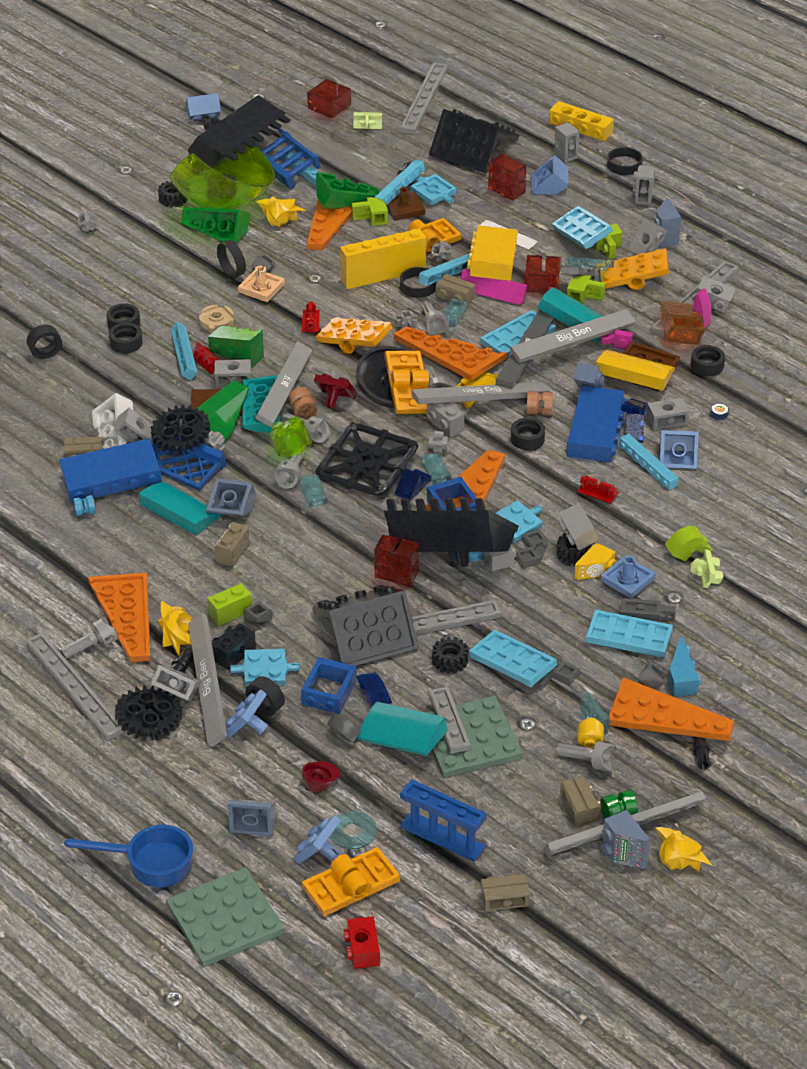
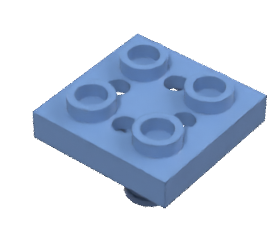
M624 556L601 575V582L632 599L655 580L656 573L637 563L633 556Z
M260 689L255 695L251 693L244 702L242 701L234 710L236 712L235 716L232 715L225 723L227 726V738L233 736L246 723L259 735L267 728L268 724L254 714L267 695Z
M334 815L328 820L324 818L318 826H313L307 833L308 839L306 841L303 840L296 847L295 850L298 852L293 859L300 864L317 851H320L332 862L341 852L328 842L327 839L341 820Z

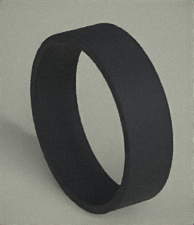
M629 147L615 148L607 155L608 169L619 175H632L635 171L638 172V167L643 162L642 154L638 150ZM619 156H628L635 158L639 162L631 166H621L613 163L611 160Z
M232 240L218 244V261L226 275L230 278L243 275L246 271V263L239 246ZM226 248H228L235 260L236 270L228 259Z
M412 267L400 275V289L410 297L422 298L432 295L436 291L437 282L425 288H412L403 283L406 279L419 276L420 272L428 270L425 267Z

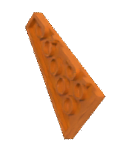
M318 200L307 240V249L324 250L332 241L333 235L338 233L340 227L345 225L352 217V206L326 209Z
M404 327L394 333V340L414 351H420L422 355L470 381L507 359V353L503 351L500 354L492 352L491 348H476V344L452 338L445 340L442 339L441 335H426L425 331L410 327Z
M487 450L458 476L463 478L477 498L483 499L484 504L505 461V453ZM462 496L453 498L456 508L461 507L460 499L463 498ZM429 504L426 505V510H432Z
M147 573L88 577V582L108 621L114 627L118 640L129 661H151Z
M624 677L607 719L609 726L730 741L734 730V720Z

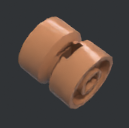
M299 387L290 392L288 401L295 416L309 420L316 415L317 406L307 388Z
M528 391L527 415H537L540 412L542 415L552 416L553 392L539 394L536 391ZM539 400L545 401L544 406L539 407Z

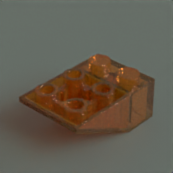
M659 301L665 341L699 344L705 328L703 317L699 312L693 310L694 305Z

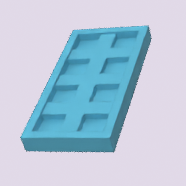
M580 206L575 207L552 223L556 231L584 249L592 247L597 241L605 238L613 231L611 225Z
M530 310L480 338V343L487 348H491L492 352L500 354L503 351L507 353V358L510 357L512 354L510 352L511 346L519 343L537 313ZM554 324L550 326L546 335L555 332L556 326Z
M595 610L586 636V642L665 658L673 625Z
M493 630L469 650L470 658L529 687H532L557 666L555 658L497 630Z

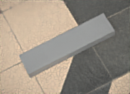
M449 687L428 690L435 714L445 717L448 731L445 733L444 738L450 754L471 750V744Z

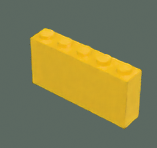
M478 225L477 231L473 233L467 269L470 270V276L511 281L518 230Z
M419 228L341 246L340 265L342 283L346 289L398 278L402 272L412 267L426 268L425 235Z

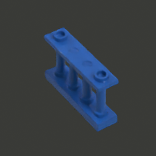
M279 129L280 138L264 149H259L255 146L250 148L254 160L291 190L295 187L294 176L311 164L317 169L321 167L316 153L310 152L296 141L288 131ZM282 143L288 145L274 156H267V154ZM294 150L297 152L282 164L276 163L290 151ZM301 157L305 159L303 163L293 170H285Z
M413 779L400 792V799L411 804V812L400 824V828L473 862L477 860L486 848L485 844L475 840V833L486 820L485 812ZM419 808L429 812V819L419 814ZM438 816L448 821V827L438 823ZM457 825L467 829V836L456 832Z

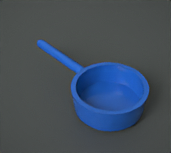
M171 825L147 827L139 831L131 839L129 845L78 839H66L64 841V845L70 848L127 853L134 876L141 883L151 887H169L182 881L188 875L192 866L193 843L191 838L180 828Z

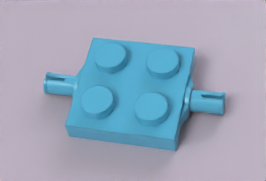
M437 174L425 178L419 175L414 179L417 183L411 185V192L415 191L418 197L431 206L442 200L449 204L453 203L454 198L451 196L457 192L456 187Z
M517 500L496 512V514L519 525L517 532L514 534L513 543L521 540L523 534L540 529L543 525V521L536 516L542 512L540 505L528 509Z
M285 649L245 650L243 665H231V674L243 673L245 687L258 676L270 678L277 685H286L288 671H300L299 663H287Z

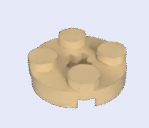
M210 305L202 309L201 315H199V322L204 329H207L212 334L220 326L233 327L234 313L227 306L221 308L218 305Z

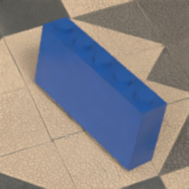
M581 385L567 443V457L611 462L612 455H616L620 434L617 432H621L622 421L620 420L624 419L625 410L623 409H626L627 398H624L623 390Z
M150 438L59 459L61 474L70 503H74L73 498L84 499L90 495L96 498L162 482L161 470Z

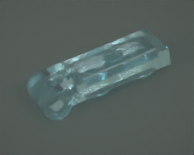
M567 257L565 265L578 268L582 265L584 269H592L593 266H597V270L607 271V267L614 268V261Z

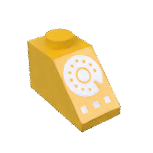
M595 543L575 564L574 578L581 580L601 577L605 571L616 563V551Z

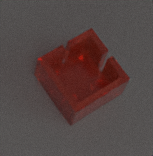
M325 79L307 92L308 109L329 118H334L351 105V88L339 84L337 92V83Z
M502 153L489 161L488 189L498 194L502 193V196L512 201L526 193V180H524L526 178V165Z
M527 255L524 282L527 285V292L546 293L552 287L559 290L561 257L546 256L545 272H543L542 256Z
M382 534L374 548L375 578L411 587L419 573V543L402 539L395 554H392L399 542V538Z

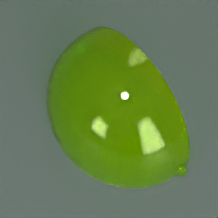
M246 146L244 147L247 150L245 154H235L238 156L237 160L228 159L215 168L208 166L195 154H188L174 168L169 179L182 196L200 207L209 209H237L261 197L273 183L275 172L272 164L261 150L256 146L254 148ZM231 175V177H235L236 180H233L226 176Z

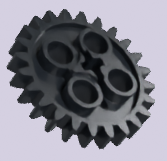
M184 404L181 408L175 405L173 410L168 407V412L161 411L162 416L156 415L157 420H153V426H150L151 437L154 444H157V448H162L163 452L169 449L170 454L176 451L177 455L182 450L185 454L187 449L194 451V446L200 448V443H205V438H209L208 433L211 432L208 415H204V411H199L198 407L192 409V405L185 408Z
M143 685V690L135 687V692L128 690L127 695L122 694V698L117 700V705H115L117 725H121L122 731L128 729L127 735L135 733L136 739L140 735L143 736V740H146L147 736H150L152 740H154L155 736L162 739L163 734L170 736V731L175 732L176 726H180V721L182 720L180 700H175L176 695L169 696L170 692L168 691L163 693L161 688L155 690L153 685L150 689Z

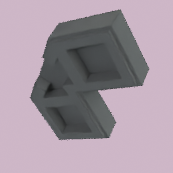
M562 267L561 275H589L591 278H595V270Z
M537 529L522 535V540L528 548L516 552L515 559L523 569L541 563L548 547L547 538Z
M564 661L557 662V666L533 686L543 690L552 678L570 686L580 675V668Z

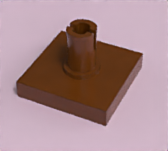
M401 187L399 189L400 194L386 205L394 221L425 215V208L416 192H410L408 187Z

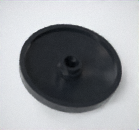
M393 346L373 348L367 351L358 362L356 368L358 387L374 403L388 408H395L384 354L385 351L406 350Z

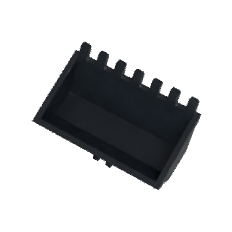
M259 95L221 121L213 117L210 119V122L204 123L203 127L206 131L197 136L188 149L194 175L224 157L233 161L237 160L238 156L232 151L245 154L247 150L241 146L242 144L249 148H254L256 144L250 140L251 138L262 142L265 138L259 132L271 136L273 131L268 126L279 130L282 128V125L276 122L277 120L288 124L291 119L285 116L286 112L280 110Z
M422 498L415 500L417 510L411 509L408 499H401L402 510H397L394 499H387L388 510H384L392 552H448L451 567H457L459 562L458 554L461 566L468 567V552L509 551L514 534L519 525L504 517L486 510L482 498L475 499L476 510H471L467 498L460 499L461 510H456L452 498L445 499L446 510H441L437 498L430 500L432 510H426Z

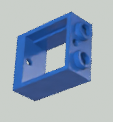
M462 477L427 487V502L430 506V500L437 498L441 510H446V506L443 503L445 499L462 496L468 499L471 510H476L475 499L477 497Z
M318 657L301 689V703L309 707L340 714L357 682V666ZM318 678L342 683L337 695L314 690L313 688Z

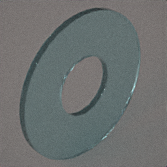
M349 811L337 815L341 821L329 836L331 841L341 848L360 849L369 845L374 840L377 827L374 820L367 814ZM348 824H357L361 827L362 832L358 836L349 837L344 834L343 829Z

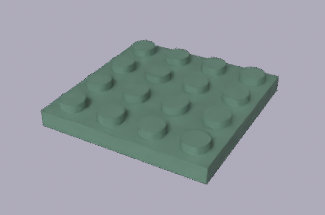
M496 696L456 705L471 744V750L450 754L444 736L431 750L443 778L523 759L522 749ZM434 710L428 711V712H424V713H429V714L436 715Z
M246 867L166 899L167 907L203 967L285 934L284 926Z

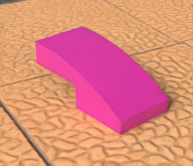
M704 288L695 295L693 310L699 312L696 327L702 330L711 322L710 298L707 289Z

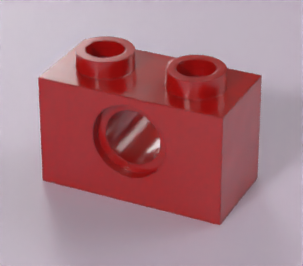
M374 916L347 919V929H343L345 943L349 942L350 945L346 947L347 959L352 960L353 969L380 966V948Z

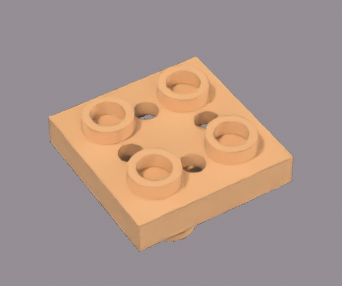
M257 266L238 286V292L268 302L285 285V278L267 273L265 266Z

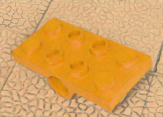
M444 218L428 224H424L421 220L417 219L409 225L408 231L421 229L426 237V253L431 251L434 243L439 244L441 240L446 242V244L462 240V234Z
M666 248L600 264L601 282L606 283L605 289L628 284L631 289L639 290L644 287L646 279L669 274Z
M336 317L316 335L317 342L339 344L342 351L350 354L358 346L375 347L392 329L391 322Z
M385 351L384 357L396 414H427V404H417L411 396L412 389H428L429 373L428 370H424L420 351Z
M376 847L352 859L347 854L336 857L332 861L330 869L302 881V888L325 917L400 882V875L379 847Z

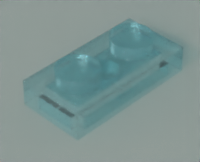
M452 298L443 311L449 327L457 326L468 309V302Z
M439 453L421 456V463L433 485L451 480V475Z
M317 474L299 478L300 486L309 507L328 504L327 496Z
M589 692L582 694L580 710L587 718H595L600 721L604 726V735L607 734L610 724L608 714L600 708L598 701L593 699Z

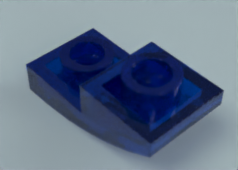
M630 398L622 405V411L627 412L629 415L639 416L647 412L648 403Z
M377 672L357 675L361 692L367 696L371 708L376 702L392 704L389 693Z

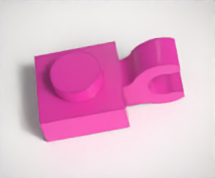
M615 330V333L603 335L601 337V344L609 345L614 343V348L626 350L633 340V333Z

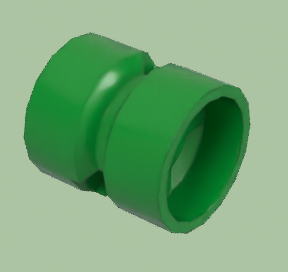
M631 790L619 792L617 796L611 794L600 798L601 812L604 819L625 810L630 815L638 813V804Z

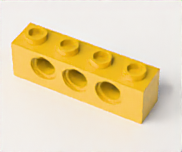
M560 101L549 110L550 124L559 126L569 122L580 134L601 141H605L613 133V118Z

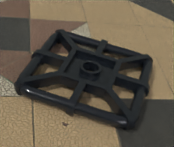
M352 422L344 429L336 442L330 445L328 453L318 465L315 474L318 478L345 486V489H354L370 495L384 497L399 476L404 474L405 467L415 455L419 446L416 441L389 433L388 430H379ZM358 431L379 438L374 445L362 442ZM352 432L356 441L354 449L349 451L340 448ZM386 440L404 445L390 450L381 448ZM406 454L399 464L388 463L391 458ZM334 455L346 458L344 463L326 468ZM382 469L393 472L383 487L378 479ZM344 471L353 473L347 479L334 475ZM360 476L372 479L376 488L357 483Z

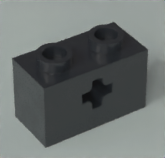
M241 623L231 629L213 644L215 663L229 671L231 665H236L245 658V650L256 649L255 632Z

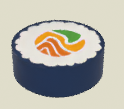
M716 403L711 406L710 415L713 418L722 420L728 417L729 408L727 405Z

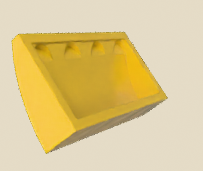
M611 350L604 351L596 361V366H599L605 376L662 391L675 371V367Z

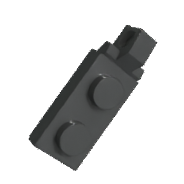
M623 598L621 600L620 615L648 620H675L676 606H666L661 604V601Z

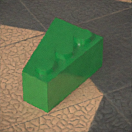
M220 326L208 336L209 351L230 360L251 359V368H253L264 358L262 329L251 331L250 328L241 330L237 327Z

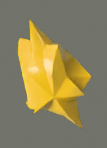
M272 196L271 199L256 201L262 208L263 214L271 226L280 227L289 220L298 221L296 212L307 211L296 206L295 199H277Z
M161 601L162 617L157 622L161 626L160 629L163 630V647L172 645L179 656L180 645H191L188 623L192 617L184 608L171 607Z
M655 827L661 838L660 861L670 870H682L687 866H691L699 871L701 862L712 865L701 851L702 846L698 842L683 835L681 831Z

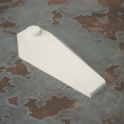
M117 393L92 411L93 426L99 432L98 437H102L104 449L127 444V441L114 431L117 417L129 407L133 410V403Z

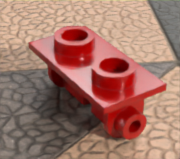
M310 301L306 304V310H303L302 332H319L320 310H316V304Z
M197 342L193 357L205 370L213 375L215 360L219 359L214 357L206 346H202Z
M587 475L581 477L580 483L582 485L577 490L581 494L609 504L619 494L614 485L602 481L598 484L597 479Z

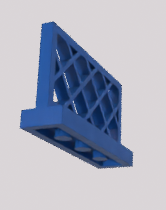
M200 443V448L194 446V451L187 449L186 454L184 453V455L173 457V454L169 453V449L165 452L163 450L158 451L157 444L153 445L155 455L158 457L161 474L199 491L202 490L218 469L223 470L226 466L223 452ZM162 455H171V458L160 460V456ZM196 458L199 461L188 464L187 459ZM185 460L186 465L175 467V462ZM173 464V468H162V465ZM208 464L213 466L211 469L203 470L202 467ZM196 467L201 468V471L190 473L189 470ZM188 470L186 475L180 476L177 474L179 471ZM203 476L199 483L192 481V478Z

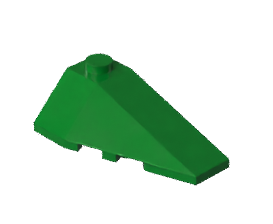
M316 173L317 199L326 209H339L352 206V203L366 202L367 197L374 198L381 192L377 187L359 182L357 185L347 178H344V180L337 179L334 174Z
M183 207L181 223L221 242L232 240L238 243L248 230L250 214L241 209Z
M235 380L198 408L199 411H204V415H208L211 431L219 432L223 435L225 441L222 444L233 434L236 420H238L241 406H243L249 391L248 386Z

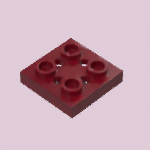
M325 373L315 375L314 382L322 392L328 393L324 403L325 407L330 408L331 406V409H335L338 396L356 399L357 392L348 379L343 377L335 379Z

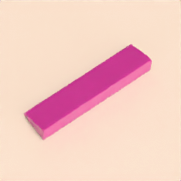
M463 269L460 279L475 284L476 294L522 305L526 300L527 285L508 280L470 276V270Z

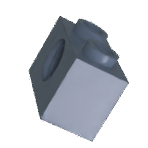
M582 362L577 363L573 380L578 388H581V385L604 387L605 377L599 366Z

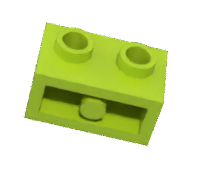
M242 583L207 598L208 615L218 626L244 615V610L252 605V594Z

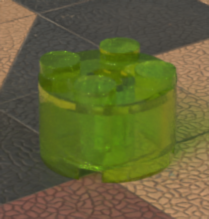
M299 416L292 417L284 423L277 422L271 426L270 437L278 456H281V454H284L285 457L296 455L305 450L304 446L312 444L305 422L300 420Z

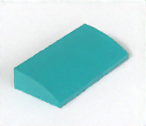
M554 287L546 292L538 306V309L569 327L603 317V315ZM602 336L592 340L598 343Z
M278 375L243 379V385L249 387L243 404L244 429L265 433L281 432V410L272 427L255 419Z
M166 482L151 485L139 493L140 505L196 536L221 516L218 513L207 512L208 505Z
M376 702L360 728L361 733L358 736V740L427 756L448 731L445 717Z

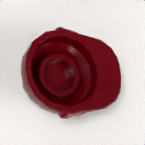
M326 761L309 762L302 768L304 785L309 791L315 793L326 790L341 775V772L335 765Z

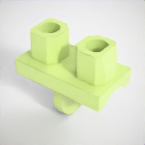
M354 112L353 128L382 129V113Z
M710 550L704 551V557L701 560L696 558L690 564L691 572L700 576L704 588H708L711 583L719 585L723 579V572L717 571L720 567L719 558L712 557Z

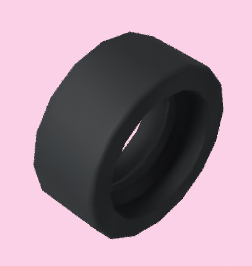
M127 303L117 304L109 308L107 311L109 329L120 323H134L140 326L138 308ZM120 317H131L127 320H117Z
M120 323L113 326L109 331L110 347L118 353L137 351L143 344L141 328L134 323ZM123 336H132V337H133V338L128 339V340L118 339V338L123 337Z
M39 325L32 329L27 336L26 343L33 356L39 359L55 356L62 347V339L56 328L51 325ZM45 336L54 337L48 346L43 348L35 347L40 338Z
M702 345L693 350L691 354V368L695 373L702 376H715L724 369L725 354L720 348ZM701 359H712V360H715L716 362L706 363V362H702V361H700V360H701Z
M534 418L516 420L511 425L512 444L522 450L538 449L545 442L544 424ZM530 431L537 435L529 437L522 436L519 433Z
M258 676L246 687V698L251 693L255 695L261 689L267 695L256 711L265 716H272L284 705V694L280 687L270 678Z

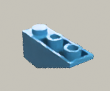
M683 637L679 639L669 670L668 683L673 697L697 694L698 686L701 685L700 675L695 671V661L690 658V647L685 644Z

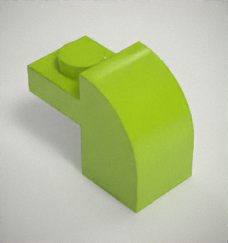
M367 197L366 202L352 203L353 220L370 219L372 226L388 224V209L384 201L378 198Z
M617 223L610 224L613 231L605 238L596 242V251L602 250L608 259H614L616 247L622 246L623 233Z
M589 275L578 276L570 281L567 287V295L584 304L586 297L603 301L606 283L593 281Z
M686 526L679 529L665 543L673 557L687 561L695 550L704 553L705 550H713L709 545L707 537L702 535L696 526Z

